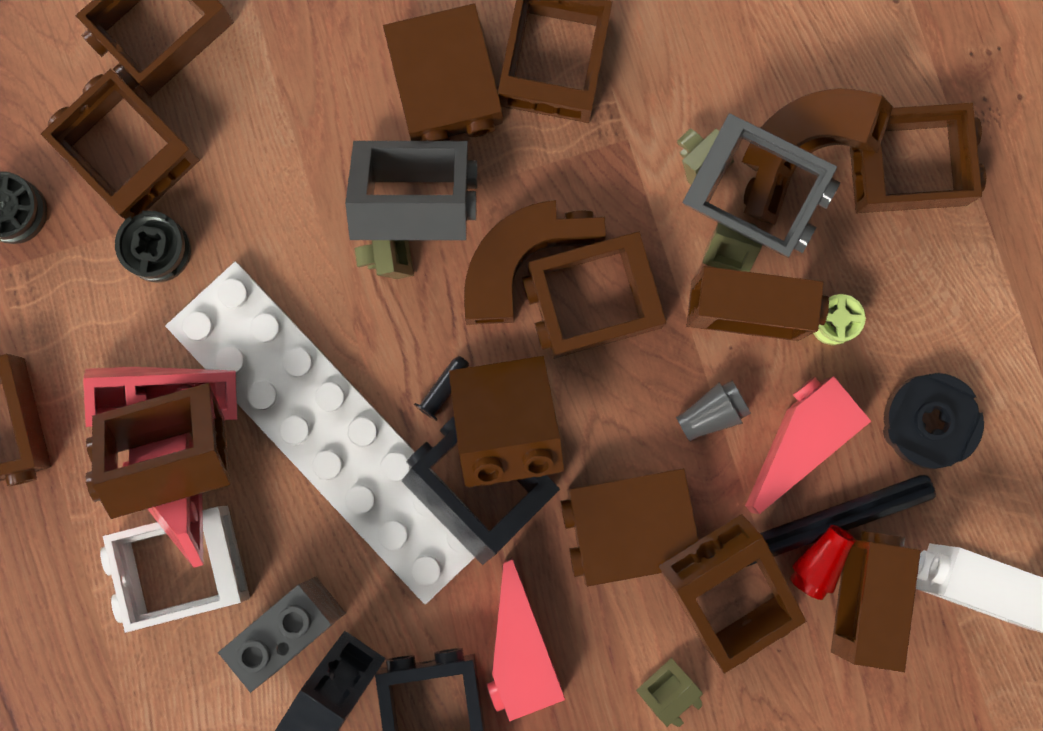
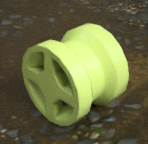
M838 294L829 297L827 322L824 325H819L818 331L813 334L822 343L829 345L843 344L860 334L865 325L864 308L858 300L849 295ZM828 322H832V324L836 327V332L835 328L831 326V324Z

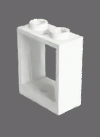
M217 506L203 510V532L218 595L149 613L146 610L131 543L167 533L158 522L103 536L105 547H102L100 550L101 563L105 573L108 576L112 575L116 592L111 598L112 610L116 621L123 623L125 633L238 604L250 599L228 506Z
M929 543L927 551L923 550L920 553L916 589L1017 626L1043 633V577L959 547Z

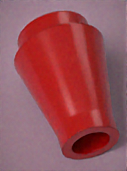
M830 525L827 531L792 565L794 569L790 577L792 583L805 594L818 600H823L827 593H834L850 549L856 542L855 538L842 528Z

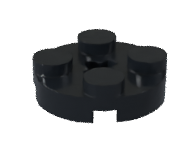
M933 373L912 377L898 386L887 401L884 411V439L903 460L914 466L926 469L952 466L971 456L978 447L984 431L983 412L979 413L978 404L974 400L977 397L972 389L954 376ZM936 408L940 411L939 420L945 424L942 430L934 429L930 434L925 430L926 424L922 421L924 413L929 414Z

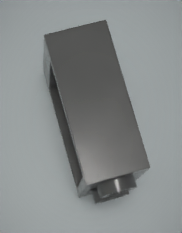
M729 113L682 203L745 237L790 258L794 249L801 253L804 252L817 228L808 222L818 205L825 209L828 208L841 182L833 179L837 166ZM742 139L818 176L784 241L709 203Z
M353 141L345 202L349 239L466 240L467 220H476L477 215L476 191H468V189H477V160H468V141ZM375 182H454L453 195H374Z
M314 577L298 584L222 648L218 654L251 693L337 622L346 612L320 580Z

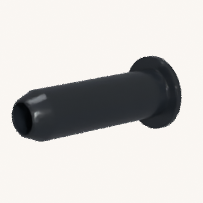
M461 356L454 358L420 405L414 403V406L429 418L437 421L436 413L451 394L449 370L468 368L469 362Z

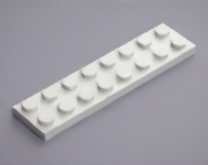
M236 261L165 325L205 369L236 371L237 404L425 605L475 558L402 482L411 469L406 461L415 451ZM430 469V471L455 495V493L439 478V476L432 469ZM457 497V499L470 511V509Z

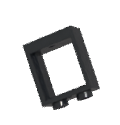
M453 416L440 429V432L445 437L437 445L432 447L428 442H425L406 461L411 469L402 482L461 544L484 565L517 534L560 488L547 475L518 479L517 481L528 493L488 531L430 471L435 464L458 444L455 418Z
M344 631L303 685L275 731H339L386 658Z
M452 648L434 652L435 660L416 663L415 655L387 659V667L380 668L375 675L382 730L398 731L392 685L463 674L470 730L485 731L475 654L464 655L463 648Z

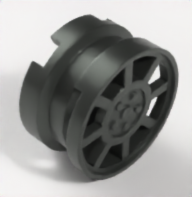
M0 171V241L8 244L27 242L41 231L46 222V200L43 194L28 181L14 173Z
M142 211L141 214L132 218L128 217L119 227L115 237V252L122 266L129 272L149 282H166L177 277L186 268L190 259L191 245L184 229L167 215L157 211Z

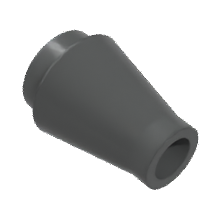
M732 380L723 386L720 382L717 383L684 413L676 416L688 440L692 441L700 436L743 424L741 419L750 415L751 412Z

